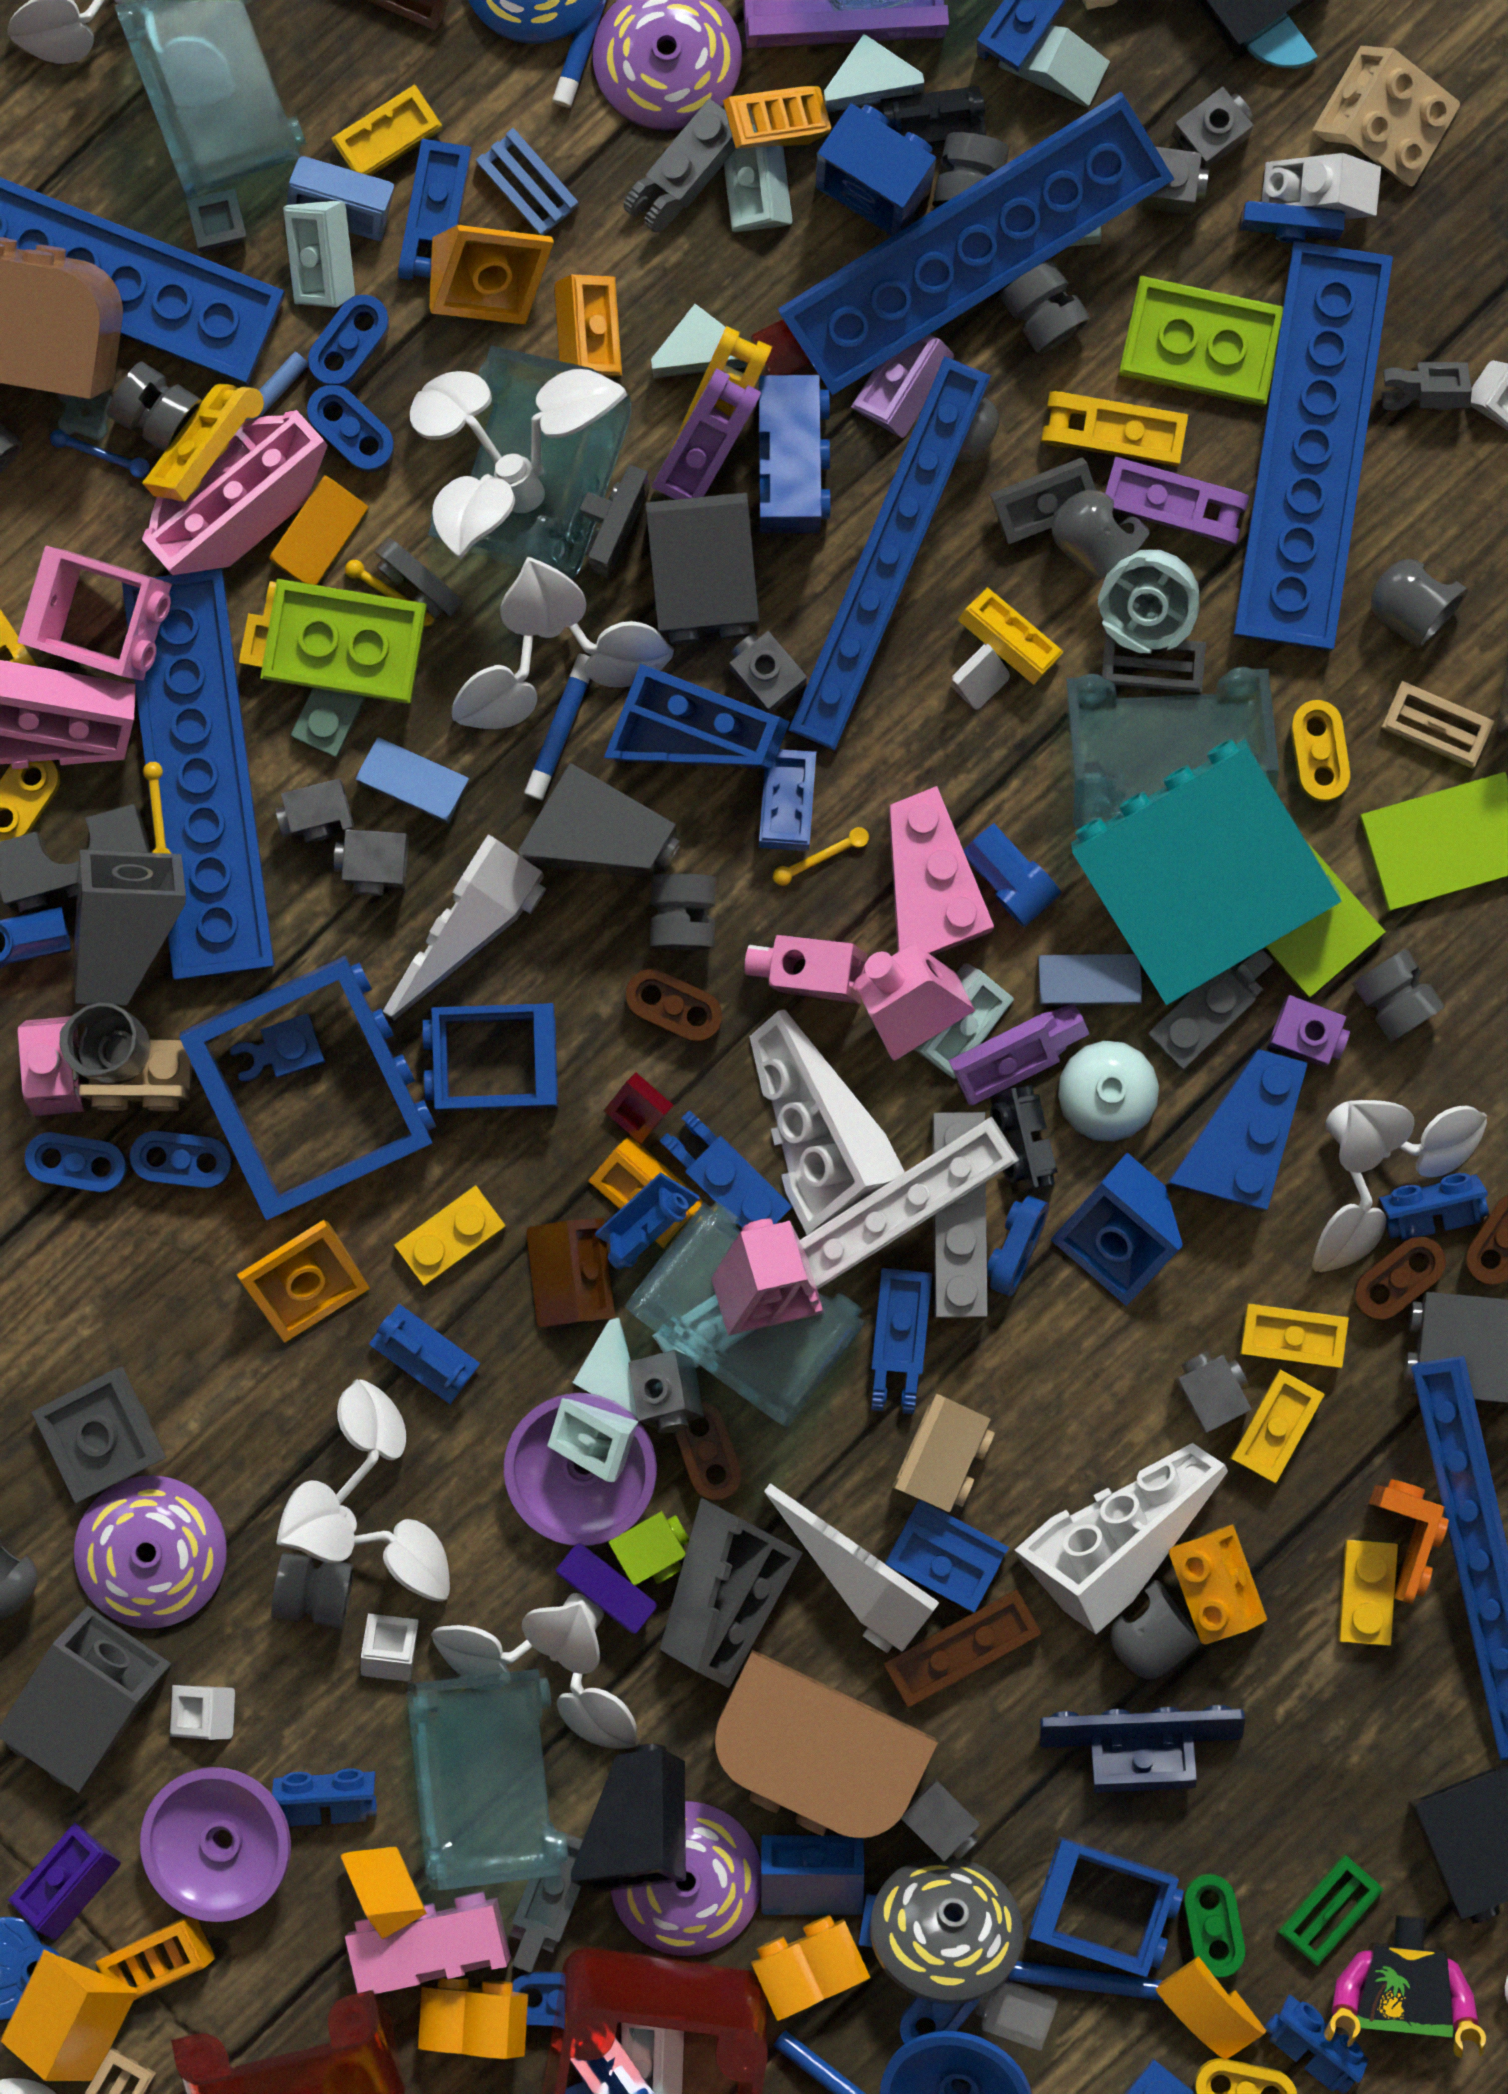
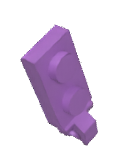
M1074 1004L1067 1005L1057 1010L1043 1013L1040 1017L1038 1015L948 1061L963 1096L969 1105H974L1060 1062L1058 1055L1066 1050V1046L1089 1035V1032Z

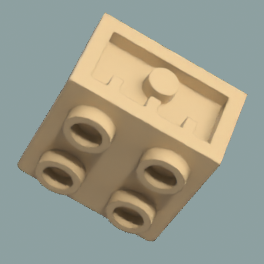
M1360 46L1312 131L1326 142L1354 145L1403 185L1414 186L1459 109L1460 102L1394 48Z
M150 1040L149 1060L143 1071L135 1078L121 1084L103 1083L95 1078L89 1079V1085H79V1095L92 1101V1107H98V1110L126 1111L128 1110V1101L143 1102V1107L148 1108L150 1111H179V1102H191L192 1064L181 1040Z

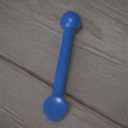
M62 428L55 429L50 434V442L56 448L68 446L130 469V472L136 478H144L150 472L149 463L144 458L131 460L72 438Z

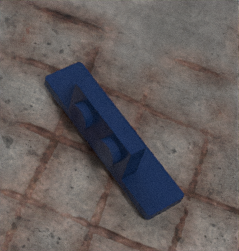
M1225 1705L1209 1706L1202 1711L1184 1712L1174 1707H1162L1155 1709L1151 1713L1130 1714L1122 1709H1112L1101 1713V1715L1079 1716L1075 1712L1062 1711L1054 1713L1050 1717L1040 1719L1039 1744L1042 1748L1090 1746L1094 1793L1196 1788L1197 1777L1193 1741L1242 1739L1245 1713L1243 1709H1232Z

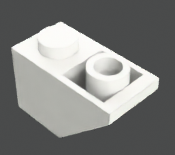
M1345 153L1266 162L1262 202L1343 210L1345 212V219L1373 217L1377 215L1381 167Z

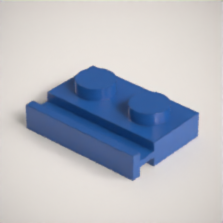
M919 1499L884 1564L975 1613L1009 1547Z

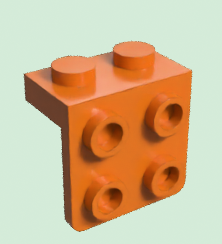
M1390 1479L1388 1487L1374 1486L1369 1504L1417 1520L1394 1594L1395 1599L1412 1604L1416 1595L1424 1597L1433 1571L1432 1567L1426 1566L1432 1546L1440 1548L1446 1534L1449 1519L1442 1517L1445 1506L1423 1499L1425 1489Z

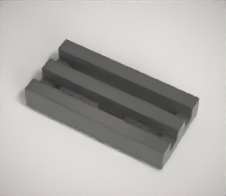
M1105 634L1101 686L1193 694L1202 693L1206 642L1183 640L1177 647L1167 650V647L1152 649L1194 654V662L1116 656L1114 655L1115 647H1125L1118 644L1109 634ZM1113 667L1192 673L1193 678L1191 681L1113 674Z

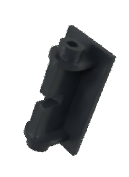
M980 86L881 99L882 113L890 121L888 127L902 136L910 132L919 136L927 143L943 142L947 134L953 132L974 133L986 136L984 121L985 105L983 95L980 92Z
M1030 1085L1017 1089L1011 1088L990 1096L992 1105L990 1117L994 1119L1019 1158V1161L1003 1170L1006 1180L1010 1182L1012 1194L1035 1187L1040 1188L1055 1184L1053 1174L1058 1173L1050 1139L1033 1142L1031 1132L1047 1129L1040 1095H1034L1033 1087Z

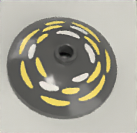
M932 1856L906 1864L892 1874L884 1883L871 1911L870 1938L880 1965L887 1975L902 1989L930 2002L961 2004L978 2000L990 1994L1008 1978L1021 1952L1023 1925L1015 1899L1007 1887L993 1873L966 1859H957L956 1857L949 1856L943 1861L939 1856ZM948 1910L955 1911L961 1920L957 1922L949 1921L945 1917L944 1912Z

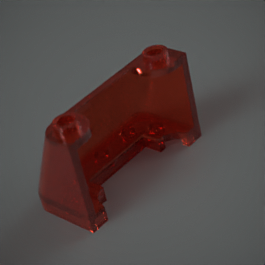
M374 1990L349 1995L335 2003L328 2015V2030L331 2043L235 2067L230 2066L226 2048L215 2036L205 2033L171 2040L175 2064L187 2094H406L390 2014Z

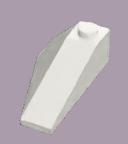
M488 834L453 890L455 894L453 900L456 903L451 910L447 908L436 919L426 940L429 946L424 953L420 951L411 962L384 1008V1014L395 1021L515 922L523 910L531 914L546 890L545 887L540 885L544 877L542 871Z
M786 1010L777 1011L749 1036L763 1096L771 1099L778 1126L771 1129L774 1145L782 1144L788 1169L787 1174H782L785 1192L806 1235H809L905 1172L886 1134Z
M1192 1443L1140 1470L1137 1475V1481L1111 1493L1109 1488H1106L1095 1494L1096 1502L1072 1515H1069L1067 1510L1051 1517L1014 1551L1021 1562L1063 1611L1097 1634L1134 1601L1167 1556L1169 1549L1181 1537L1228 1470L1223 1463Z
M770 1483L764 1492L858 1620L868 1627L863 1637L886 1653L889 1652L892 1646L903 1652L939 1602Z

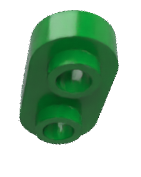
M1211 1873L1198 1875L1188 1883L1183 1895L1194 1959L1199 1956L1214 1977H1226L1235 1973L1241 1967L1245 1958V1944L1236 1896L1232 1886L1221 1876ZM1205 1890H1214L1218 1895L1217 1904L1212 1908H1204L1200 1905L1199 1898ZM1217 1940L1224 1941L1227 1944V1953L1220 1959H1214L1209 1954L1211 1943Z

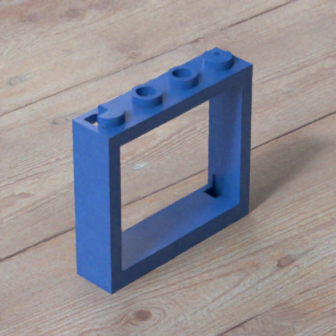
M346 955L183 1030L179 1034L182 1045L266 1220L432 1144L429 1130L437 1126L425 1100L418 1103L414 1102L407 1085L415 1082V1079L403 1054L395 1058L393 1057L386 1042V1039L394 1036L391 1027L381 1008L372 1012L364 993L372 990L360 962L351 966ZM339 980L411 1134L279 1194L207 1041Z

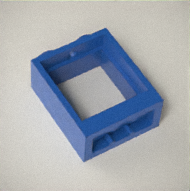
M553 1003L433 1007L432 1020H423L424 1050H433V1070L424 1071L425 1100H434L437 1112L558 1108L556 1020ZM534 1021L536 1094L450 1097L447 1024Z
M1059 1836L1027 1934L1031 1939L1147 1977L1151 1966L1159 1968L1168 1939L1160 1936L1166 1918H1176L1184 1890L1176 1888L1179 1879L1173 1874ZM1078 1858L1158 1884L1136 1956L1055 1930Z

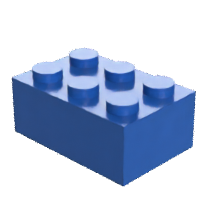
M850 102L817 153L815 187L890 236H893L910 225L930 195L936 157L930 154L932 147L919 136L910 132L902 136L888 127L890 121L880 111L869 105H864L860 109Z

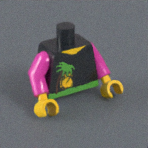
M1396 1915L1393 1944L1370 1942L1368 1951L1357 1953L1338 1977L1332 2007L1333 2016L1324 2032L1326 2040L1331 2041L1336 2027L1345 2029L1349 2035L1347 2046L1350 2047L1358 2036L1360 2028L1453 2037L1454 2028L1456 2034L1453 2051L1455 2056L1462 2058L1463 2054L1462 2042L1466 2040L1473 2041L1478 2045V2054L1481 2057L1484 2054L1486 2035L1482 2028L1478 2026L1474 1995L1458 1963L1448 1959L1447 1953L1442 1949L1424 1947L1427 1918L1410 1915Z

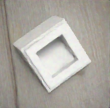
M1493 360L1487 364L1471 388L1470 405L1508 430V363Z
M984 644L952 676L951 687L973 709L977 710L1009 680L1010 675L994 649L989 644Z
M368 1613L361 1653V1674L368 1677L410 1681L418 1619Z
M172 1685L170 1736L209 1740L232 1738L235 1690L228 1687Z

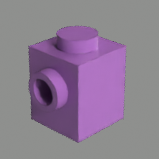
M1289 995L1284 999L1267 1046L1325 1067L1329 1064L1331 1057L1340 1060L1350 1035V1031L1342 1029L1347 1016Z

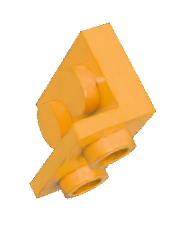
M1233 1524L1169 1549L1172 1564L1202 1644H1209L1246 1632L1268 1620Z

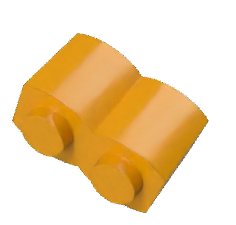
M827 1915L804 1926L803 1930L806 1936L787 1944L783 1936L756 1949L759 1958L751 1961V1964L777 2021L871 1978L844 1919L834 1922L831 1915Z
M442 1977L438 1978V1985L422 1986L418 2049L498 2059L525 2056L528 1994L512 1992L513 1983L482 1981V1989L468 1987L469 1978L466 1977L450 1979Z

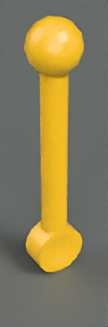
M352 559L346 563L345 573L349 578H359L387 597L411 601L365 571L361 561ZM426 613L424 627L432 625L435 621V618Z
M148 762L143 768V775L149 780L156 844V848L152 853L172 854L166 848L159 779L163 774V769L157 762Z
M862 827L854 828L851 830L848 838L790 867H777L773 872V879L778 885H788L794 875L852 846L855 848L864 847L869 840V834Z

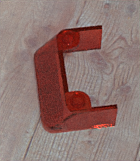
M595 1947L576 1949L566 1958L561 1973L543 2094H565L570 2058L595 2060L607 2054L614 2044L618 2022L717 2036L715 2048L716 2063L727 2077L739 2081L737 2094H762L768 2056L766 1995L758 1977L751 1971L737 1967Z

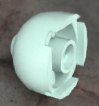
M1138 550L1133 555L1122 559L1107 573L1100 589L1098 608L1100 606V613L1103 618L1102 624L1107 634L1118 644L1138 653H1151L1152 649L1167 647V650L1177 647L1190 635L1200 609L1199 586L1191 569L1177 556L1162 550Z
M1101 1041L1085 1046L1069 1059L1059 1077L1058 1097L1063 1116L1075 1131L1092 1140L1113 1142L1133 1136L1148 1124L1157 1107L1159 1084L1154 1067L1140 1051L1122 1042Z

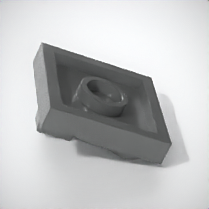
M629 464L621 483L616 482L608 500L590 492L586 493L579 509L580 514L602 524L600 528L597 527L585 553L590 559L589 564L592 573L610 580L649 491L647 471Z
M123 1367L116 1368L32 1411L75 1503L81 1502L166 1459L150 1425L151 1421L144 1406L140 1404Z

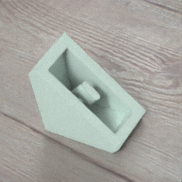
M1050 25L1019 72L1002 61L999 62L998 67L1089 108L1110 61L1070 29Z
M863 34L824 90V103L827 113L847 109L850 102L860 107L881 103V99L922 94L924 90L923 73Z
M694 304L652 357L653 378L706 372L725 326ZM729 356L726 365L734 369L747 367L748 363Z
M620 1318L608 1321L573 1383L591 1394L615 1401L638 1419L628 1362H631Z
M562 1398L547 1446L603 1480L615 1482L624 1470L638 1421L571 1399Z

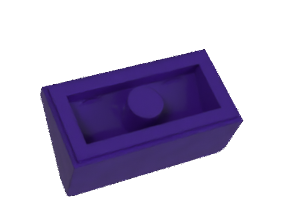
M577 1543L556 1569L557 1575L632 1634L633 1632L635 1634L638 1632L657 1607L655 1601L580 1543Z
M74 1822L8 1901L38 1932L53 1940L57 1939L119 1868L121 1862L79 1824Z

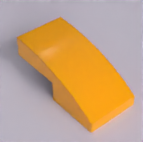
M1199 1956L1160 1982L1155 1989L1188 2029L1223 2059L1230 2058L1260 2038L1267 2031L1236 1990L1227 1994Z

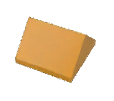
M455 225L432 237L429 304L431 313L525 325L554 244L552 237Z
M322 1220L237 1274L244 1287L284 1343L370 1289L329 1222Z
M43 1950L1 2037V2042L45 2081H92L115 2040L137 1994V1989Z

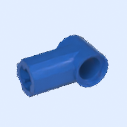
M995 823L979 834L963 850L967 861L996 891L995 897L1024 928L1062 895L1061 890L1050 876L1036 862H1029Z
M62 907L0 920V934L5 937V947L0 953V969L10 963L72 951Z

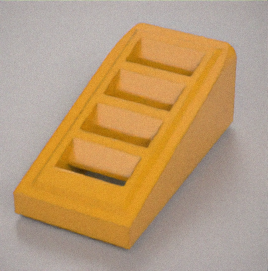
M819 86L794 87L731 96L723 100L735 148L808 145L829 134L831 131L829 117ZM748 110H751L753 114L755 126L757 129V132L755 133L753 131Z
M186 1916L98 1959L95 1963L101 1974L129 1985L119 1965V1962L125 1960L137 1984L134 1987L137 1989V1994L134 1998L136 2000L205 1968L215 1959V1956L198 1920ZM176 1936H178V1938H179V1940H180V1942H181V1944H182V1946H183V1949H182V1947H181V1945H180V1943H179V1941H178V1939H177ZM163 1943L174 1968L168 1969L157 1944ZM142 1951L155 1975L152 1979H149L138 1956V1953Z

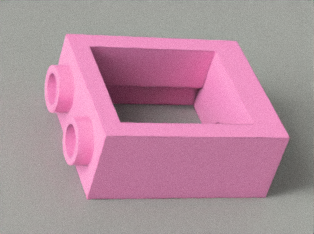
M45 545L17 643L119 676L144 681L146 671L151 668L156 657L155 640L160 623L165 620L170 609L171 599L169 592L172 584L74 552ZM81 569L140 588L120 659L60 641Z

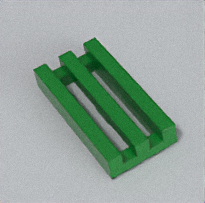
M1343 1854L1277 1931L1318 1966L1384 1888L1348 1856ZM1348 1870L1352 1876L1303 1933L1298 1936L1293 1932L1345 1871ZM1360 1883L1364 1884L1368 1888L1315 1950L1310 1947L1308 1943Z

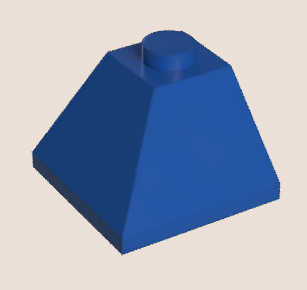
M1128 1153L1122 1157L1050 1239L1125 1306L1138 1295L1183 1245L1166 1186Z

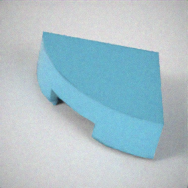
M1289 16L1251 42L1247 47L1250 54L1260 62L1283 68H1302L1315 62L1318 57Z

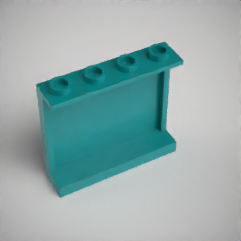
M1246 738L1235 744L1233 739L1222 742L1206 754L1209 759L1207 762L1193 770L1190 769L1189 765L1175 770L1163 779L1165 787L1150 796H1147L1145 791H1142L1130 797L1119 806L1122 813L1105 823L1101 817L1090 821L1075 832L1078 839L1071 842L1073 855L1166 1005L1342 902L1338 889L1317 860L1252 753Z

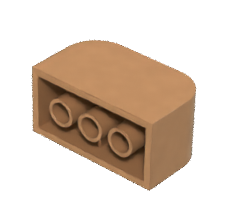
M0 237V383L87 399L114 387L123 319L122 299L113 280L106 272L92 263L66 258V249L36 245V250L17 249L16 240Z
M751 1649L722 1709L715 1734L716 1753L721 1766L733 1781L752 1791L749 1796L751 1802L774 1813L778 1812L780 1806L798 1813L795 1818L797 1824L821 1836H824L828 1828L841 1835L853 1838H867L879 1835L890 1829L900 1820L938 1744L934 1737Z

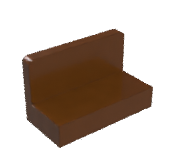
M604 1218L567 1220L527 1228L526 1234L536 1319L539 1327L615 1318L607 1242L598 1238L595 1234L604 1225Z

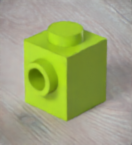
M663 1511L610 1540L609 1544L631 1583L635 1586L651 1576L656 1584H659L681 1571L682 1566L678 1560L685 1557L686 1551L683 1545L689 1543L690 1538L676 1515L667 1519Z

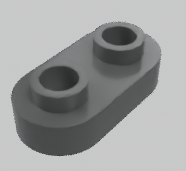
M387 537L374 552L381 559L375 567L395 585L399 586L404 580L415 589L418 594L413 600L427 604V613L436 619L441 613L451 618L463 604V601L446 584L391 538Z

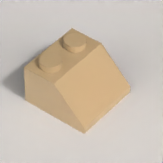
M933 1394L893 1484V1488L949 1513L953 1504L963 1507L974 1482L973 1478L966 1476L974 1457L981 1460L984 1459L995 1432L987 1429L991 1419L939 1394Z

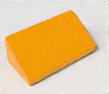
M571 274L556 281L554 290L560 374L572 369H585L594 371L606 378L621 376L622 366L615 277Z
M325 475L269 557L271 562L301 583L317 585L368 511L369 506Z
M631 1136L627 1137L615 1148L588 1180L619 1209L626 1205L660 1172L692 1191ZM700 1198L686 1211V1217L681 1222H674L655 1240L662 1248L670 1242L703 1205L702 1199Z
M397 1847L352 1851L340 1855L365 1915L382 1940L427 1914Z

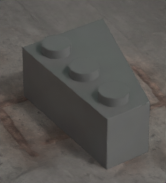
M701 1498L660 1650L696 1672L730 1688L797 1565L802 1552Z

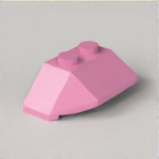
M297 410L285 412L284 416H265L244 421L229 441L227 450L215 460L201 479L199 488L185 502L157 497L151 513L149 528L145 530L142 541L172 575L230 567L307 502L328 445Z

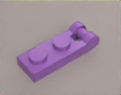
M716 368L659 470L652 488L675 500L704 497L755 407L761 392L749 385L745 389L728 380L729 374ZM718 398L735 407L731 416L714 408Z
M1115 457L1105 494L1114 500V512L1206 537L1214 542L1230 546L1237 544L1240 529L1236 528L1240 512H1246L1250 498L1247 494L1119 457ZM1207 502L1221 507L1217 521L1203 518Z

